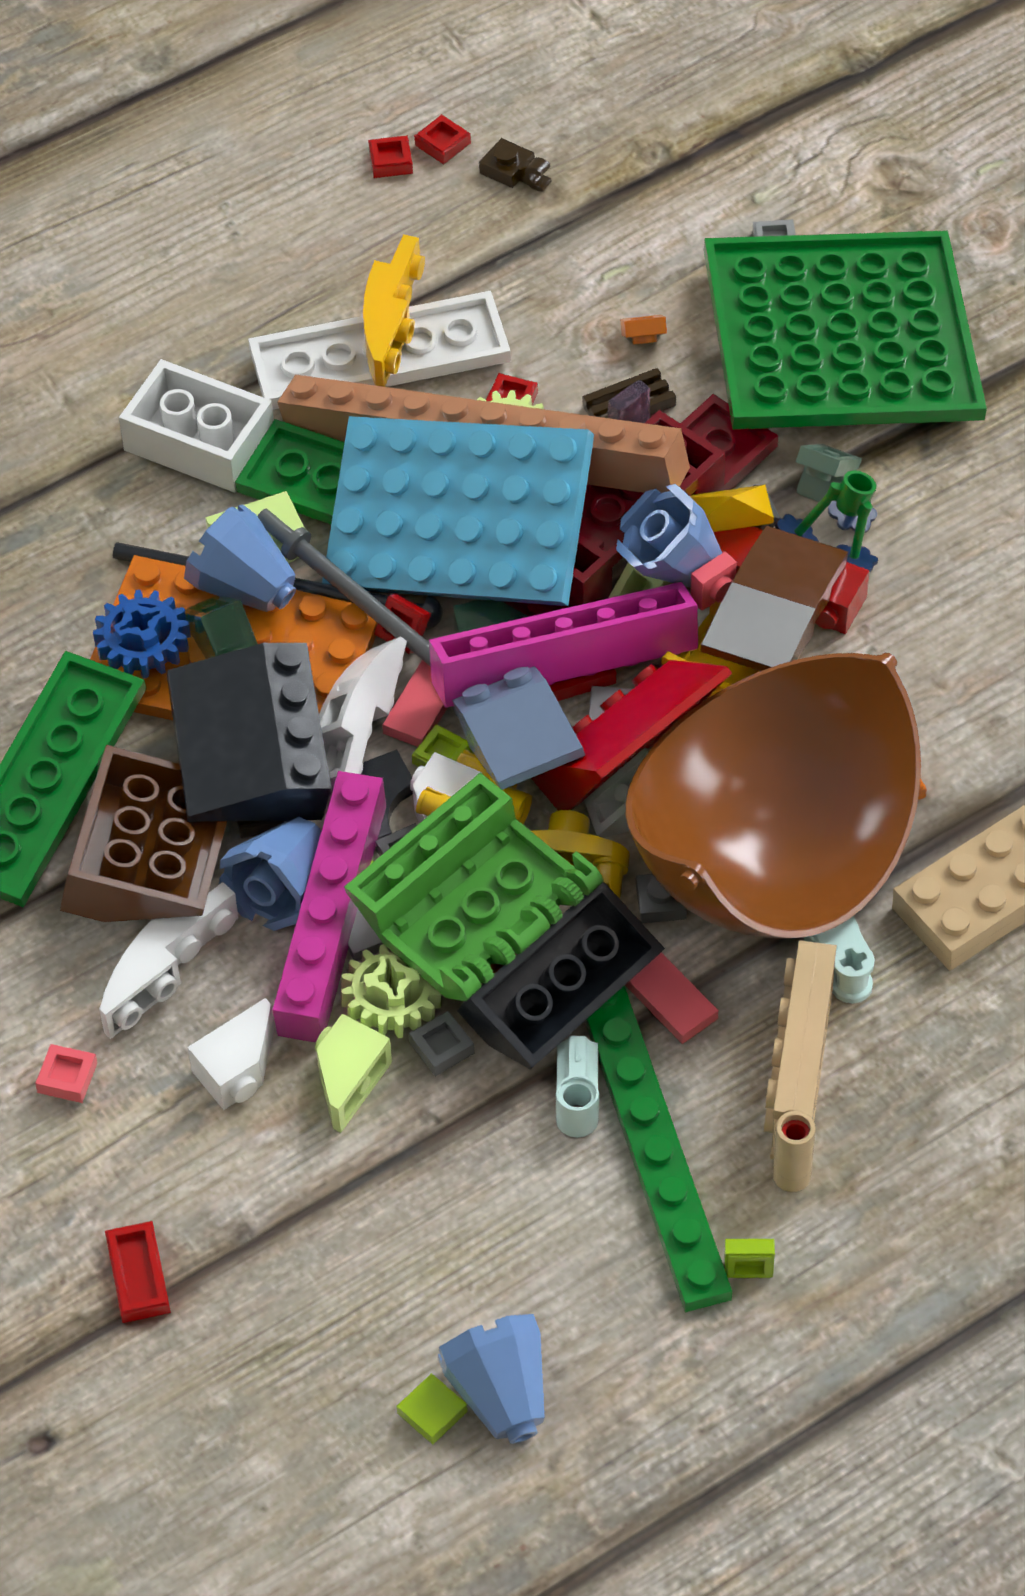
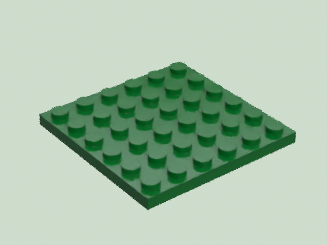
M948 230L704 239L703 251L733 429L985 420L987 406Z

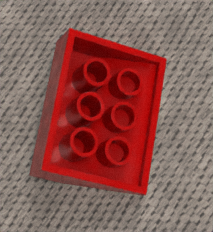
M669 660L659 669L650 664L632 680V683L636 686L626 695L619 689L599 706L604 713L595 720L586 715L572 727L583 747L585 756L531 779L558 811L573 810L620 770L625 763H628L644 748L648 749L678 720L705 701L732 672L727 666Z

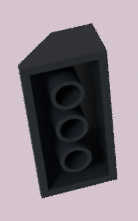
M604 881L589 895H583L584 899L578 905H573L563 913V918L554 925L550 924L549 930L521 954H516V958L512 962L500 968L489 982L483 983L481 988L457 1010L488 1046L530 1070L665 949Z

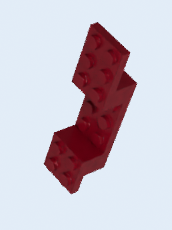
M715 394L706 399L681 423L661 410H658L645 422V424L681 428L690 469L679 487L689 496L733 489L778 447L779 436L768 428L733 429L729 404ZM587 484L568 606L489 600V607L507 620L512 621L608 599L612 592V567L623 558L616 550L617 541L620 540L623 543L625 534L620 530L621 518L644 493Z

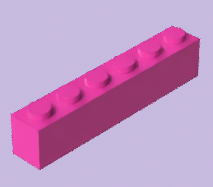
M678 582L430 639L432 684L445 708L454 706L452 700L463 696L462 693L469 687L478 684L490 685L504 679L506 673L519 667L531 668L535 666L548 684L552 685L558 681L580 676H591L601 671L622 666H634L640 662L661 658L667 651L679 655L682 652L698 649V606L684 584Z
M338 771L272 1009L277 1036L316 1043L321 1032L328 1026L349 948V938L358 910L345 892L344 886L371 864L376 847L375 841L378 839L386 809L383 778Z

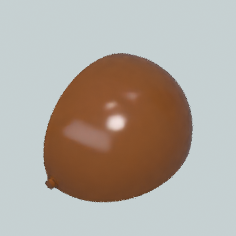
M887 652L882 655L834 653L779 664L748 676L709 697L684 715L660 737L642 760L632 778L626 799V819L632 838L646 866L660 885L676 901L700 918L732 932L763 938H798L820 934L837 927L863 909L878 893L897 865L907 843L917 809L921 777L918 727L909 696L896 672V658Z

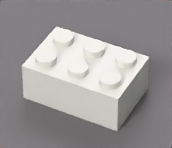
M160 359L119 416L124 451L234 493L237 491L236 479L274 421L271 400Z

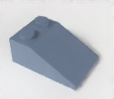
M535 666L513 669L504 675V679L490 685L478 684L471 686L462 693L463 696L452 700L470 749L501 790L585 756L583 747L548 682Z

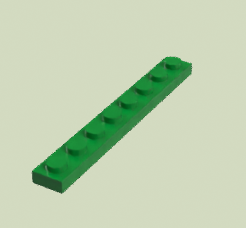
M623 986L586 1019L585 1024L591 1041L598 1043V1061L686 1313L731 1301L732 1289L626 988Z

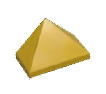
M766 485L690 496L704 510L713 532L774 523Z

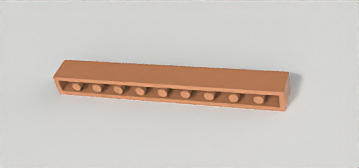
M296 374L277 402L283 422L345 442L349 416L588 429L594 433V441L587 484L642 493L657 489L660 493L670 491L666 487L668 485L677 484L680 486L690 469L681 428Z

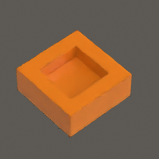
M663 315L620 319L621 335L625 338L632 337L633 344L657 342V334L667 333L666 317Z

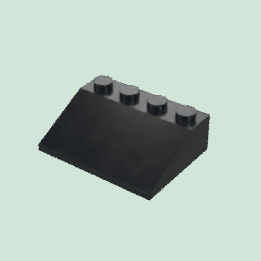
M260 643L168 670L167 682L187 822L288 821L297 817L305 820H322L331 792V782L307 643Z

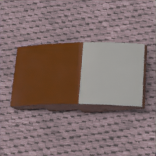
M766 526L735 575L705 635L700 652L758 671L797 660L813 636L815 622L829 602L832 586L846 566L849 551Z

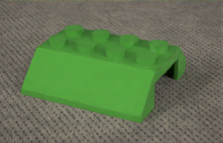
M480 772L351 880L344 888L347 895L387 948L409 967L414 968L423 979L445 998L466 1001L481 988V983H487L494 977L491 964L507 965L516 958L515 954H521L550 929V924L554 925L563 918L562 911L559 909L560 905H578L584 899L583 895H589L604 880L599 870L580 853L575 851L572 854L573 866L520 823L515 817L512 798Z

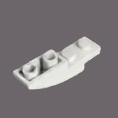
M402 637L371 648L358 657L342 673L325 699L319 717L331 782V792L333 791L338 771L355 774L362 773V761L367 741L372 733V721L389 715L393 707L394 692L399 673L403 667L402 659L407 640Z
M222 882L208 893L202 916L152 919L132 941L115 967L99 1010L104 1034L111 1039L120 1031L130 1029L140 1020L142 1014L153 1005L169 999L181 984L178 965L192 960L198 954L200 948L216 935H223L231 929L238 919L235 893L225 883Z

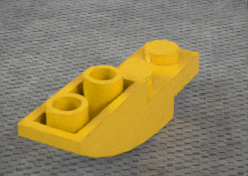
M403 234L391 263L374 260L368 276L364 293L363 320L366 357L375 386L385 387L390 374L398 372L403 344H409L413 337L415 321L410 319L409 314L412 284L414 280L421 279L425 267V257L420 255L419 237Z

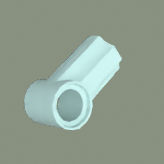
M569 1036L565 1041L557 1045L556 1123L562 1133L570 1137L579 1138L591 1134L596 1129L599 1121L598 1043L588 1040L586 1036Z

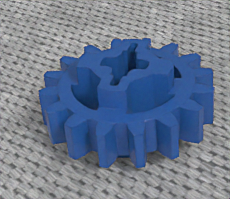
M136 590L134 599L130 600L125 595L120 594L118 595L119 605L114 606L106 603L104 605L105 616H96L95 623L97 629L93 630V637L99 659L101 661L108 660L109 667L114 669L122 666L124 672L131 675L135 670H141V675L144 679L148 678L150 669L156 668L159 673H166V662L178 665L180 663L179 652H188L187 638H190L191 634L189 621H186L185 609L183 607L176 608L173 597H169L163 602L160 601L159 591L154 590L149 598H143L141 590Z

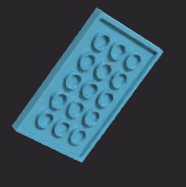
M349 416L326 558L366 591L568 606L594 433L588 429ZM324 578L322 579V583L330 584Z

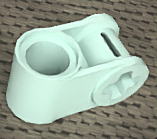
M854 916L833 929L804 937V941L837 945L832 992L837 999L853 1004L862 1002L869 997L873 987V980L870 974L874 968L875 958L864 940Z

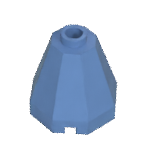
M677 484L666 486L670 491L660 493L657 489L646 491L621 518L620 530L625 534L623 543L620 540L617 541L616 550L643 576L670 583L682 582L684 586L691 588V573L722 554L706 514Z
M243 504L238 505L237 509L235 507L228 508L204 532L199 540L204 545L201 555L199 556L192 551L186 561L184 579L197 589L265 612L271 611L275 607L279 609L284 608L296 592V588L293 586L296 574L258 516Z
M301 817L288 820L231 848L220 860V869L224 868V873L219 878V884L225 883L235 893L237 911L242 917L253 921L255 914L269 919L263 926L273 931L296 924L321 835V830L315 823Z
M534 1314L502 1317L495 1320L497 1328L484 1331L483 1326L479 1325L468 1329L439 1347L440 1354H438V1360L444 1376L496 1439L508 1438L510 1444L525 1441L538 1434L536 1426L543 1423L545 1418L541 1333Z

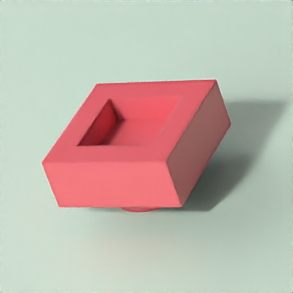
M726 551L691 573V596L701 611L715 602H722L736 575L737 562Z
M50 1044L35 1083L37 1093L83 1103L97 1066L96 1054Z

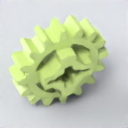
M384 944L380 945L378 955H373L368 950L362 951V963L350 960L348 973L342 974L341 1005L342 1007H347V1016L354 1020L361 1018L363 1025L369 1028L372 1026L377 1027L378 1032L386 1035L387 1030H394L398 1038H403L404 1028L410 1027L414 1031L421 1027V1019L427 1022L435 1018V1009L441 1008L442 994L396 954L389 953L388 948Z

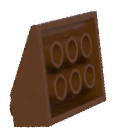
M106 745L67 874L60 911L101 922L203 915L227 821L187 822L179 763Z

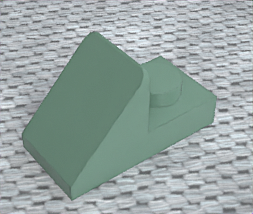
M825 444L801 446L795 462L805 465L797 487V493L819 502L826 495L832 482L841 483L848 471L858 470L862 458Z

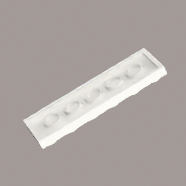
M491 291L410 306V319L415 321L413 337L409 344H403L399 370L396 374H390L385 387L511 362V351ZM363 316L248 339L262 396L272 401L273 410L279 409L277 402L295 374L375 385L366 357Z

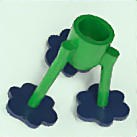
M848 471L841 483L832 482L826 495L804 520H796L791 514H785L776 523L775 528L819 542L817 537L812 534L813 529L811 525L828 507V514L837 520L838 528L841 530H849L851 528L854 531L851 547L840 544L836 548L849 551L847 562L872 572L873 567L878 563V558L871 555L870 550L862 546L864 533L869 531L871 522L877 518L878 514L871 504V499L877 487L876 482L864 472Z

